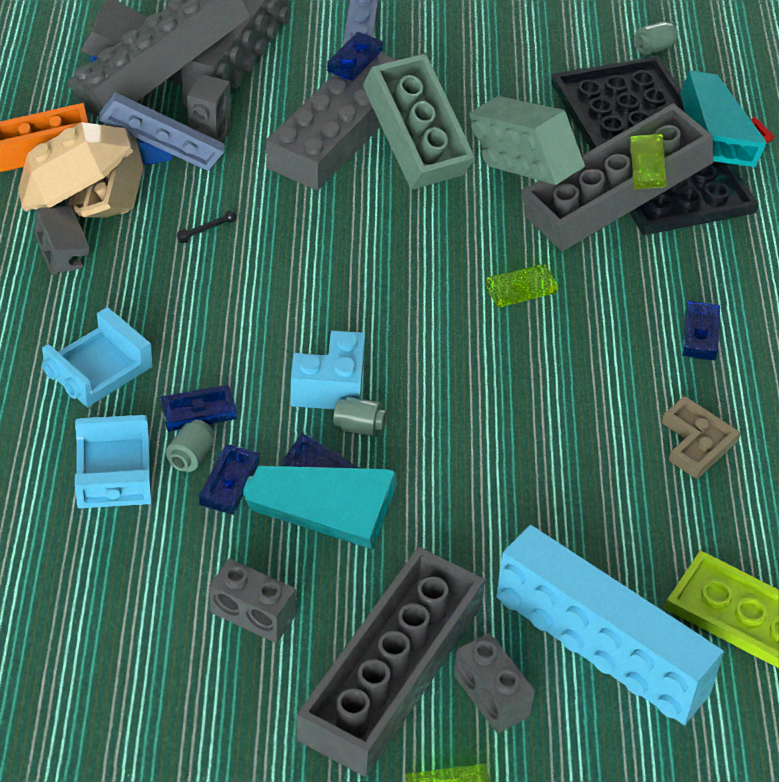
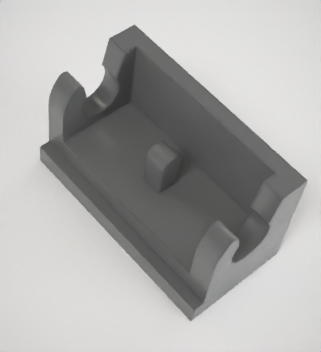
M72 206L37 208L34 235L50 274L57 275L58 272L81 269L83 267L82 261L76 260L71 262L69 259L73 256L88 255L90 247Z

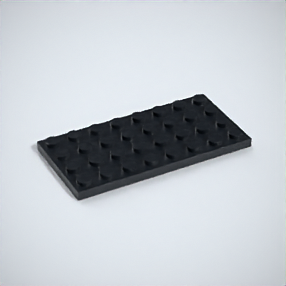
M659 56L552 74L551 84L591 150L673 103L685 112L680 97L681 89ZM713 161L709 166L629 213L644 236L754 214L757 212L758 202L732 164Z

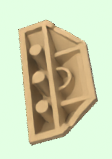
M81 122L72 128L65 129L60 135L46 143L37 145L27 153L18 187L21 206L24 211L50 208L107 176L120 164L123 157H128L133 152L129 132L126 128Z
M129 135L133 152L128 157H123L117 167L103 179L70 196L67 206H72L75 215L107 218L116 214H124L134 209L144 168L135 137Z

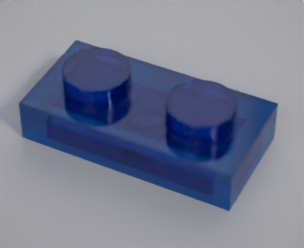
M357 31L327 62V72L354 81L382 52L383 41Z
M687 301L682 356L716 361L719 342L720 305Z
M229 385L160 397L161 409L168 432L180 430L186 423H190L193 420H201L207 424L237 419V410Z
M301 433L282 460L284 467L361 469Z
M226 444L199 495V505L234 515L243 497L246 481L249 476L254 475L260 463V453Z

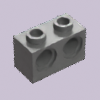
M202 74L187 95L188 127L223 143L231 131L230 81Z
M230 558L209 585L210 613L276 644L296 616L295 588Z
M491 633L457 649L454 677L497 734L530 717L535 690Z

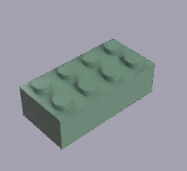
M424 53L373 66L363 83V88L410 189H417L464 175L474 161L475 156L427 54Z
M496 96L469 112L472 120V131L481 143L483 149L482 157L489 167L557 185L585 167L565 110Z

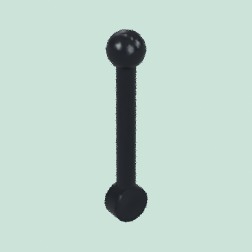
M230 210L224 216L192 230H180L177 232V240L180 243H187L191 236L225 222H234L237 215L234 211Z

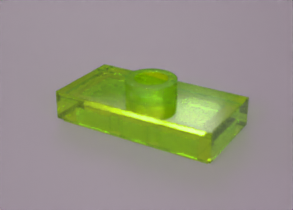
M662 134L630 136L634 189L666 187Z
M545 264L487 277L485 281V287L497 307L555 294L558 290V284Z

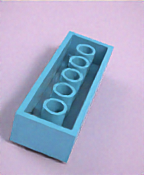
M531 524L503 551L496 598L505 607L517 611L530 620L537 629L548 632L561 641L568 650L577 652L592 662L599 671L611 675L623 683L630 692L637 696H642L658 707L665 716L676 719L684 726L710 696L724 650Z

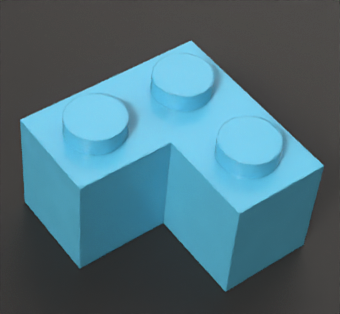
M331 330L328 355L294 353L291 372V406L335 409L338 399L346 400L347 397L361 399L365 333Z

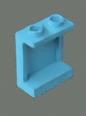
M108 307L97 313V329L58 352L49 344L42 347L44 359L42 367L46 375L52 380L56 379L64 386L71 398H77L87 408L153 367L151 343Z
M127 415L76 419L77 474H75V492L77 507L93 508L151 504L147 416Z

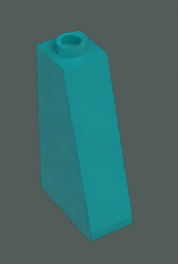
M689 70L680 92V97L685 113L713 136V161L756 168L767 144L764 137L717 74Z
M258 466L255 475L249 476L243 495L252 511L373 550L398 481L395 471L388 469Z

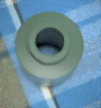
M664 21L640 27L635 33L634 45L643 55L657 53L671 48L676 43L677 31L673 24Z
M347 397L346 400L338 399L334 410V426L341 427V430L345 432L374 437L378 434L379 430L384 431L387 422V410H382L381 402Z
M193 420L190 423H186L166 448V456L170 464L180 471H194L213 446L214 432L212 428L201 420Z

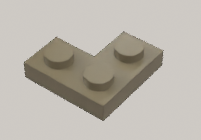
M683 396L666 411L662 419V424L685 438L671 451L669 461L695 479L701 477L738 442L741 433L686 396Z

